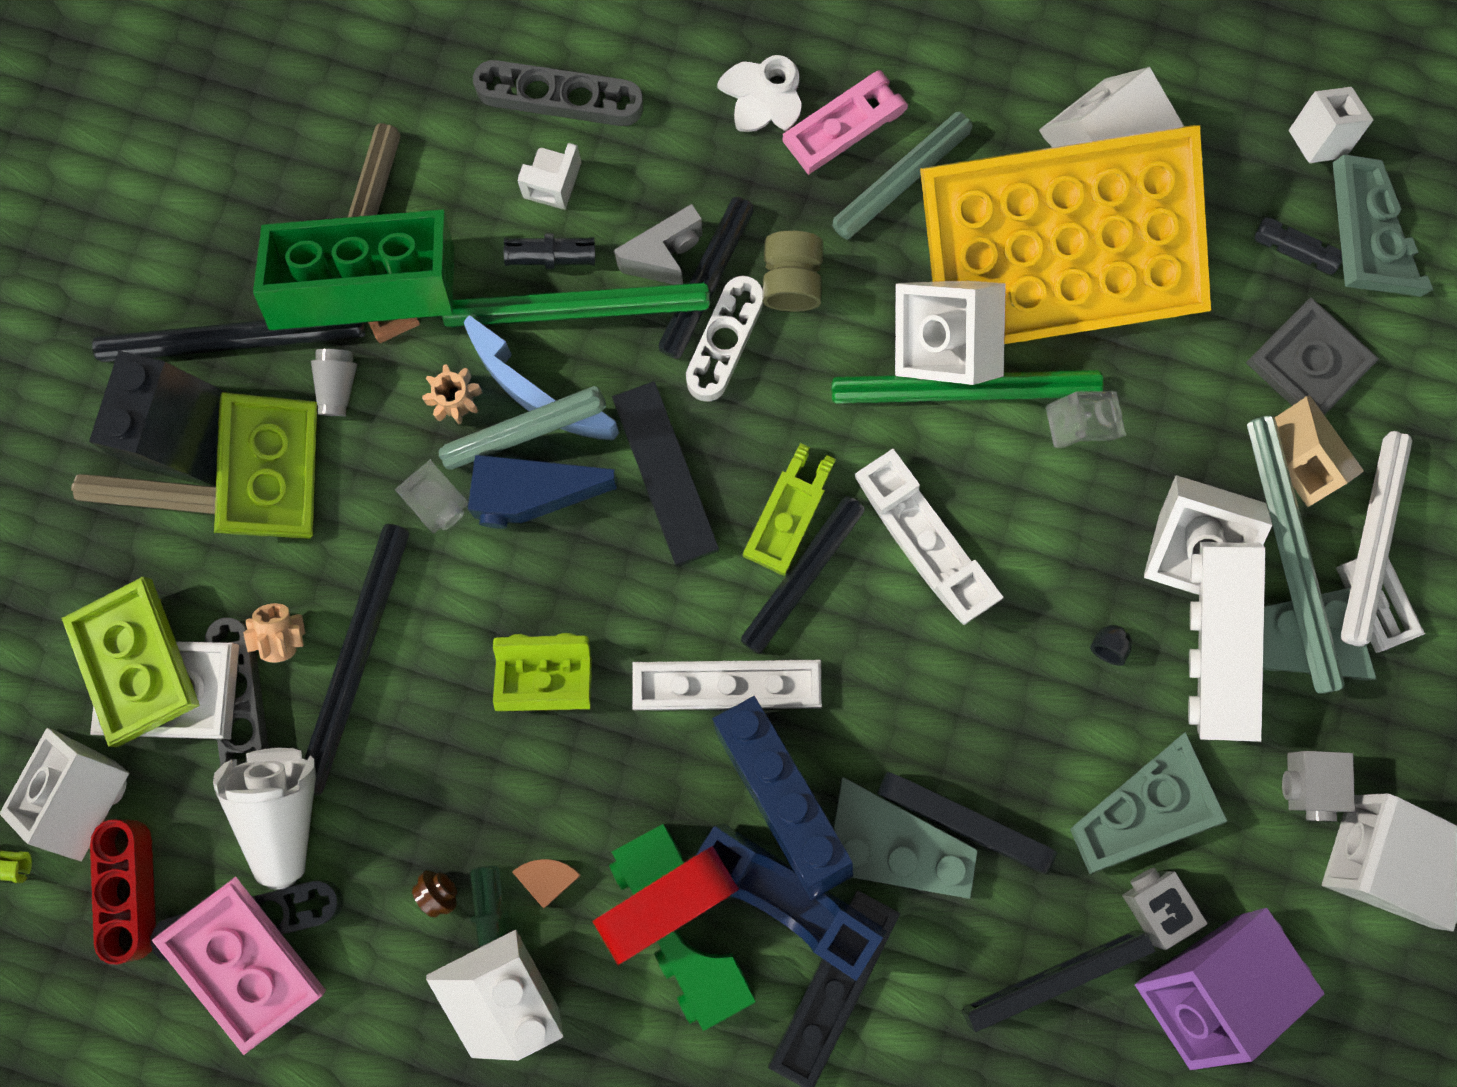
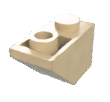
M1310 395L1275 417L1293 487L1307 507L1364 472Z

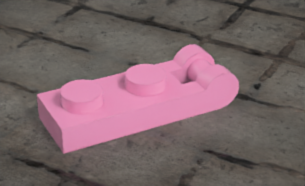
M881 70L874 72L783 133V143L808 175L886 122L897 119L905 112L908 103L901 94H894L888 87L890 81ZM875 98L880 105L873 109L867 102V99Z

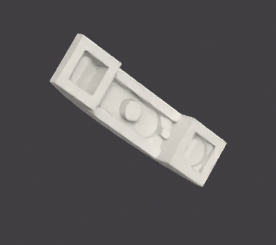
M891 449L855 473V477L900 548L934 593L963 625L1003 599L1001 593L978 562L969 559L919 491L920 484L894 449Z

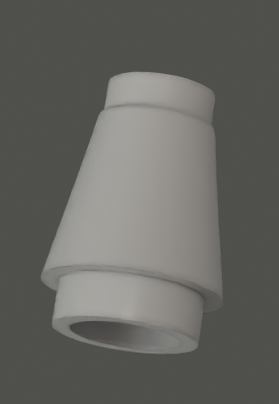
M317 349L315 360L311 361L318 415L346 416V407H348L357 364L353 363V352L338 349Z

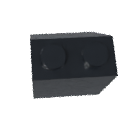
M118 350L89 442L132 468L216 487L220 396L222 392H227L165 361Z

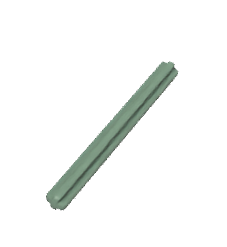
M1273 416L1258 417L1248 422L1247 428L1314 688L1317 693L1338 691L1344 688V680L1277 422Z

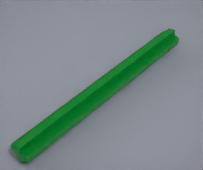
M689 283L453 300V315H444L442 319L447 327L465 326L464 321L469 315L482 325L702 311L709 308L710 292L706 283Z
M1099 370L1004 373L1003 377L975 385L895 375L833 378L831 397L836 404L1097 397L1103 392L1104 383L1102 372Z

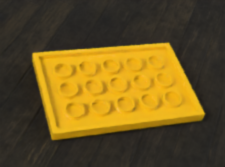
M1200 125L920 168L933 282L979 281L1006 283L1004 344L1211 311Z

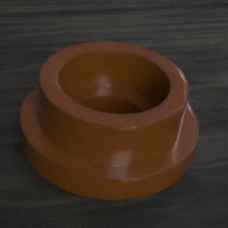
M426 870L419 875L418 883L412 888V894L421 910L433 918L438 917L440 914L447 915L451 913L457 906L455 898L457 889L452 880L442 872L435 873L431 870Z

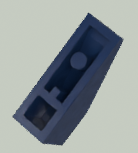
M475 455L468 511L475 519H480L479 525L506 529L508 522L521 524L617 489L618 478L615 469Z

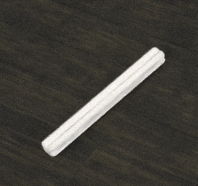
M1391 431L1383 438L1341 631L1343 642L1358 647H1364L1365 644L1371 641L1412 446L1411 436L1401 434L1398 431Z

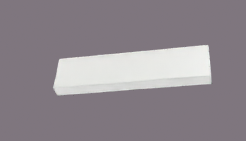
M821 660L633 662L634 711L730 709L754 695L762 709L822 707Z

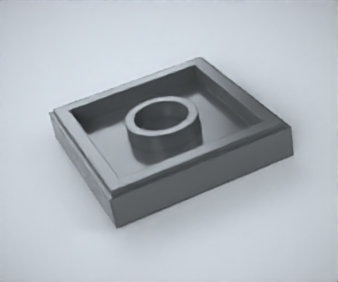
M1310 298L1264 343L1246 364L1292 406L1310 395L1325 415L1379 358L1313 298Z

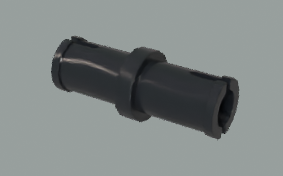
M545 233L544 238L504 237L505 266L545 265L546 269H555V265L595 266V237L554 238V233Z

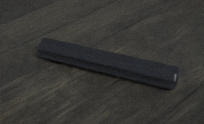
M738 196L731 199L689 282L706 283L709 288L710 298L753 214V204ZM704 310L674 312L659 342V351L670 358L679 359Z
M845 496L742 635L741 642L747 648L757 654L762 653L863 515L865 508L861 503L850 496Z

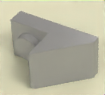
M693 205L687 206L616 248L614 252L620 271L624 274L669 284H683L682 271L671 254L674 252L681 254L690 250L697 244L699 237L702 236L701 217Z

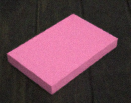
M236 876L152 940L243 1055L321 998L326 991Z

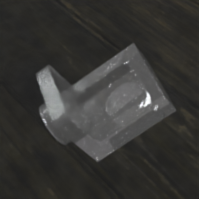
M1076 391L1046 406L1055 448H1065L1079 441L1115 440L1126 435L1116 391Z
M431 460L426 462L395 489L424 525L433 533L440 528L447 530L455 525L464 515L462 509L468 505L466 499Z

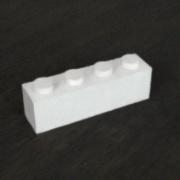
M1200 542V554H1191L1190 565L1191 583H1199V602H1190V630L1199 631L1198 649L1189 650V677L1198 678V696H1189L1188 722L1189 725H1197L1200 739L1261 742L1265 547L1261 543Z

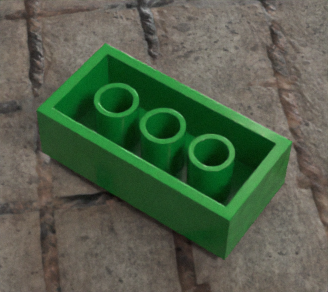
M445 210L261 225L253 294L268 329L279 330L453 315L455 248Z

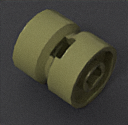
M781 231L767 236L764 247V261L766 269L770 271L765 273L763 277L762 302L764 305L772 309L790 312L807 311L819 307L822 298V278L816 272L820 270V265L823 262L822 238L803 231Z

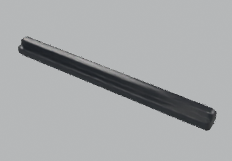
M265 320L96 336L92 341V347L96 360L111 362L116 360L118 350L153 358L361 338L365 336L366 326L365 322L269 330Z
M385 524L382 528L304 758L305 760H308L309 756L314 758L316 768L314 795H320L324 790L409 537V531L395 524Z

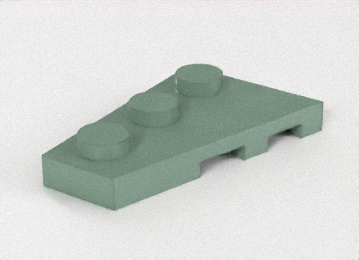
M1342 155L1333 162L1345 287L1418 297L1433 291L1428 275L1420 277L1412 257L1419 253L1413 237L1405 238L1397 219V215H1399L1402 209L1382 160Z
M1350 588L1321 594L1342 676L1357 680H1375L1376 675L1367 645L1358 647L1347 644L1341 639ZM1289 601L1264 607L1263 670L1300 672L1311 675L1293 602Z
M1185 732L1078 821L1070 831L1089 874H1093L1222 825L1227 820Z
M841 777L833 829L853 862L852 878L970 899L977 856L976 849Z

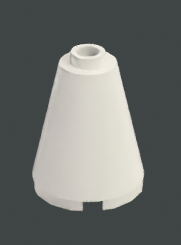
M294 748L256 750L246 753L247 762L235 767H233L232 759L224 763L214 773V790L257 883L270 889L280 890L292 886L305 871L316 778L315 762L311 756H309L308 760L302 759L301 750Z

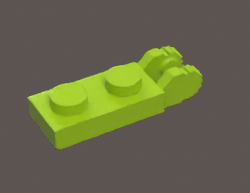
M802 443L799 444L787 471H782L743 553L744 558L785 576L825 491L822 489L836 459L826 455L817 468V475L812 484L796 478L809 457L810 447Z

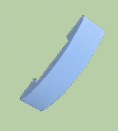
M470 315L466 318L464 325L479 357L491 376L512 399L528 411L555 401L505 364L512 356L506 341ZM603 412L560 428L584 437L614 440L619 434L616 422Z

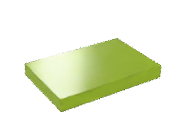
M222 392L219 408L214 533L310 539L313 536L317 402Z
M143 576L62 618L108 747H119L200 706L151 578Z

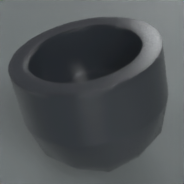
M1109 625L1103 627L1096 634L1090 649L1101 660L1112 665L1122 666L1131 653L1133 641L1130 634L1126 633L1123 627Z

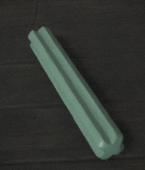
M955 112L836 215L832 224L834 230L843 239H850L921 177L920 168L932 167L967 137L973 126L971 121L962 112Z
M593 386L447 443L439 449L438 454L444 467L453 470L474 462L475 455L489 456L601 413L606 407V401L601 390Z

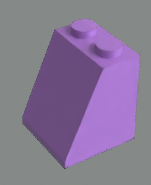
M1268 908L1233 917L1135 984L1190 1070L1252 1062L1325 994L1312 976L1310 968L1302 961L1284 934L1281 925L1274 919Z

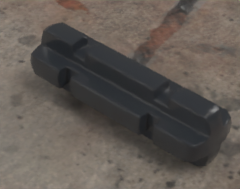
M1265 217L1259 224L1254 236V240L1257 243L1268 248L1273 244L1277 246V252L1310 266L1311 263H1315V269L1327 275H1333L1342 263L1341 249L1330 244L1325 248L1321 246V240L1290 226L1285 230L1281 228L1283 223L1270 217Z

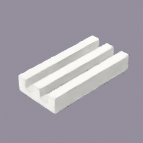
M1389 557L1383 585L1405 632H1400L1389 609L1390 605L1381 590L1377 614L1381 623L1376 615L1370 641L1376 653L1425 634ZM1357 559L1336 567L1346 589L1350 588L1351 590Z

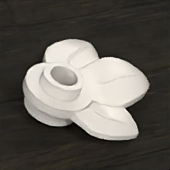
M774 55L764 60L761 64L741 62L726 71L718 81L717 87L719 90L738 99L735 106L734 120L736 129L739 131H757L765 127L771 120L776 126L787 131L800 116L801 101L796 92L799 84V71L796 65L785 56ZM773 76H781L785 82L774 84L770 82V79Z

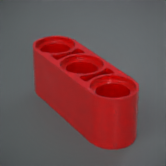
M108 820L95 828L90 840L93 939L95 952L98 957L108 964L118 965L144 958L152 951L151 934L156 927L152 837L147 826L138 820ZM123 829L128 836V846L121 854L115 847V837ZM123 878L127 880L131 889L130 896L125 903L117 896V885ZM123 928L129 930L133 939L132 946L128 952H125L119 945V934Z
M711 846L592 922L617 965L729 897L738 891L739 888L715 848Z

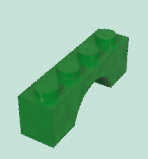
M662 824L612 851L616 861L609 864V867L620 889L623 891L630 887L634 895L684 864L685 860L666 824ZM677 929L657 941L661 949L654 952L655 958L666 979L675 975L683 991V994L679 995L677 1000L689 1024L698 1020L702 1030L705 1031L756 1002L755 995L733 953L712 954L698 950L684 940Z

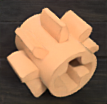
M446 364L443 365V373L435 378L432 376L426 377L431 385V393L423 395L422 399L428 406L437 405L433 415L438 421H442L448 415L453 417L459 425L462 423V416L469 411L478 413L479 410L473 403V397L480 395L482 390L479 384H468L471 374L467 368L462 369L457 374L451 372ZM457 388L455 400L448 402L447 398L450 397V389Z
M273 603L261 606L254 611L252 619H246L247 630L243 634L247 651L259 650L260 658L267 662L285 661L296 653V647L304 646L302 636L306 633L302 615L290 616L289 608L283 604Z

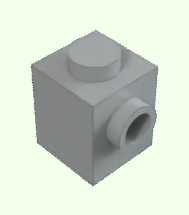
M1318 751L1287 753L1288 771H1285L1283 774L1282 792L1284 798L1288 800L1289 810L1306 811V820L1337 821V812H1355L1353 753Z

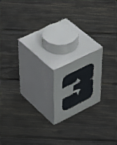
M1156 868L1146 870L1130 881L1133 888L1122 895L1155 947L1167 950L1207 925L1206 920L1176 872L1163 870L1158 872Z

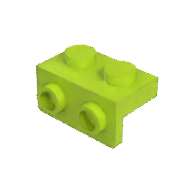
M561 633L556 636L530 637L523 634H515L509 637L494 638L493 651L496 667L493 704L495 711L590 709L592 657L588 636Z

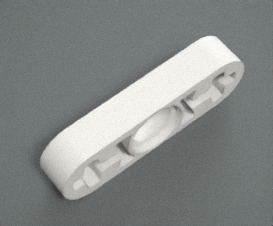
M735 277L726 284L687 368L686 381L688 390L693 397L700 401L716 400L725 392L763 307V290L760 284L751 277ZM744 290L749 291L750 300L753 304L745 303L743 305L738 321L732 317L736 306V298L732 295L740 296ZM721 328H729L737 334L738 342L733 348L722 350L713 344V334ZM705 352L718 360L714 369V379L718 383H709L706 389L699 387V378L695 376L697 373L704 375L710 366V356H703Z

